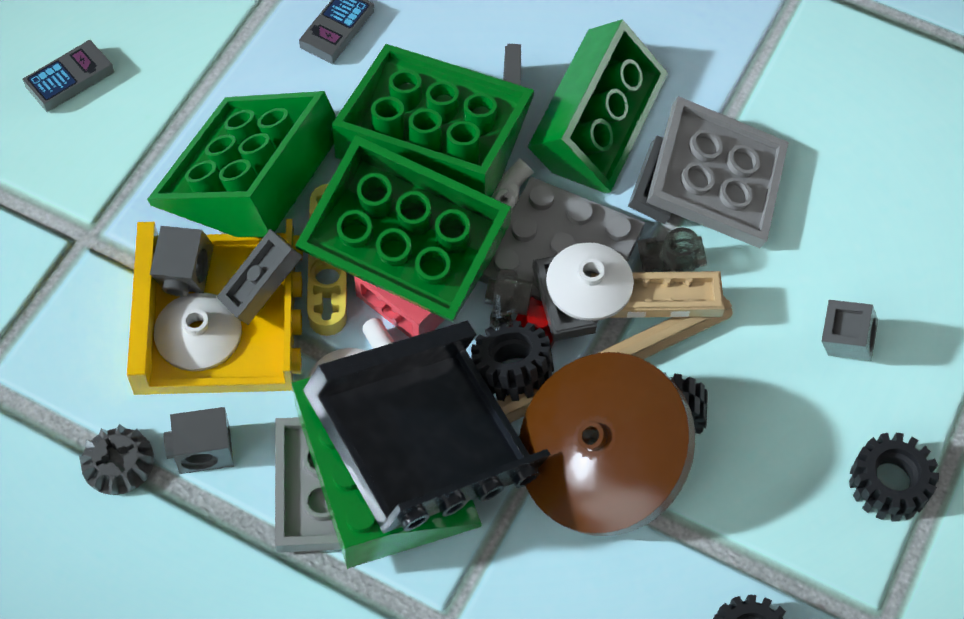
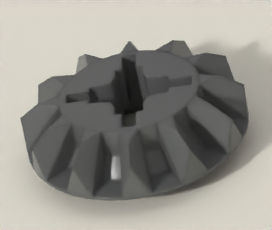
M121 424L115 429L105 430L101 428L96 437L91 441L86 440L85 450L82 456H79L82 475L86 482L100 493L121 495L131 492L147 480L153 469L154 452L150 441L138 429H127ZM112 447L114 450L117 449L120 454L127 453L123 456V467L125 469L123 472L113 462L104 464L110 460L109 449Z

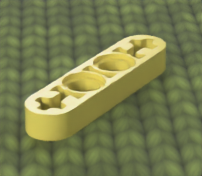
M328 184L320 185L311 193L309 219ZM308 254L307 314L309 325L319 335H335L344 328L347 321V272ZM325 269L335 270L340 275L338 280L332 284H322L317 281L316 276ZM323 298H331L332 314L329 320L322 319L324 310Z

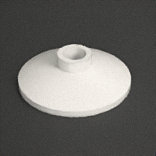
M579 243L565 248L554 257L547 271L546 284L551 300L565 314L580 320L598 321L614 316L626 306L632 295L634 279L628 262L614 249L598 243ZM592 271L599 275L596 277H588L584 274V272Z
M190 293L188 296L173 300L161 311L154 326V341L158 352L169 364L182 370L203 371L222 364L235 352L242 335L241 321L217 298L218 295ZM193 322H203L202 325L199 327H189V325Z

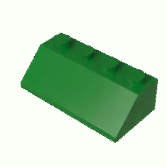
M623 19L588 29L527 146L551 173L603 193H610L668 75L666 69Z

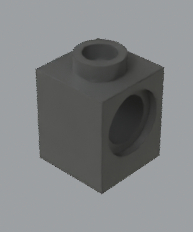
M160 226L150 275L167 294L185 297L188 296L189 292L204 293L214 245L203 230Z
M828 300L821 340L828 356L872 361L878 326V318L873 304Z
M225 407L170 414L171 431L164 432L163 434L166 458L175 459L179 474L234 467L230 425Z

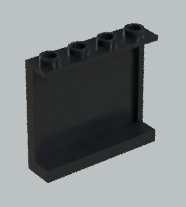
M468 320L320 364L303 389L383 533L400 527L404 531H410L422 525L433 514L441 512L443 516L451 515L463 508L468 501L478 498L480 502L487 501L503 491L504 487L514 484L516 488H521L534 481L540 475L538 468L551 455L547 449L532 455L528 453L466 351L477 335Z

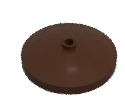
M619 352L587 355L570 362L556 371L533 397L523 418L519 438L530 455L545 449L551 454L538 468L540 475L534 481L525 485L536 505L547 516L562 526L592 536L625 534L647 525L661 515L682 490L691 470L695 452L694 420L688 402L680 388L667 374L650 362Z

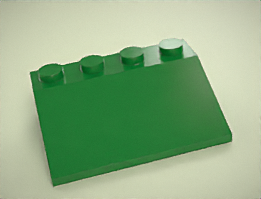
M385 44L332 123L335 158L343 159L352 140L357 135L492 197L506 169L534 97V90Z
M325 91L225 97L147 198L150 206L235 237L263 238L270 229L275 232L334 144L332 123L336 119V115Z
M355 135L295 247L453 323L493 259L511 223V206Z
M311 377L291 382L295 408L347 569L481 527L482 523L472 499L457 512L448 516H443L441 512L433 514L422 525L410 531H404L400 527L383 533L303 391Z

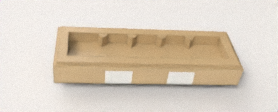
M632 272L634 279L632 295L626 306L609 318L723 316L724 300L721 272ZM591 273V277H596L599 275L597 273Z

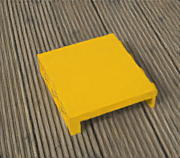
M286 219V233L277 234L302 255L300 260H303V251L295 247L300 235L294 234L293 219ZM137 222L127 377L133 394L293 391L291 384L293 382V374H301L302 372L301 348H294V335H302L301 309H294L295 298L302 297L303 295L302 272H295L294 267L250 324L247 325L241 321V340L230 358L212 369L203 371L182 370L164 360L158 352L154 341V326L159 314L170 302L180 296L165 293L150 275L158 240L155 222ZM229 234L206 235L214 245L204 293L218 295L262 238L235 237ZM193 322L189 325V327H199L202 325L203 322Z

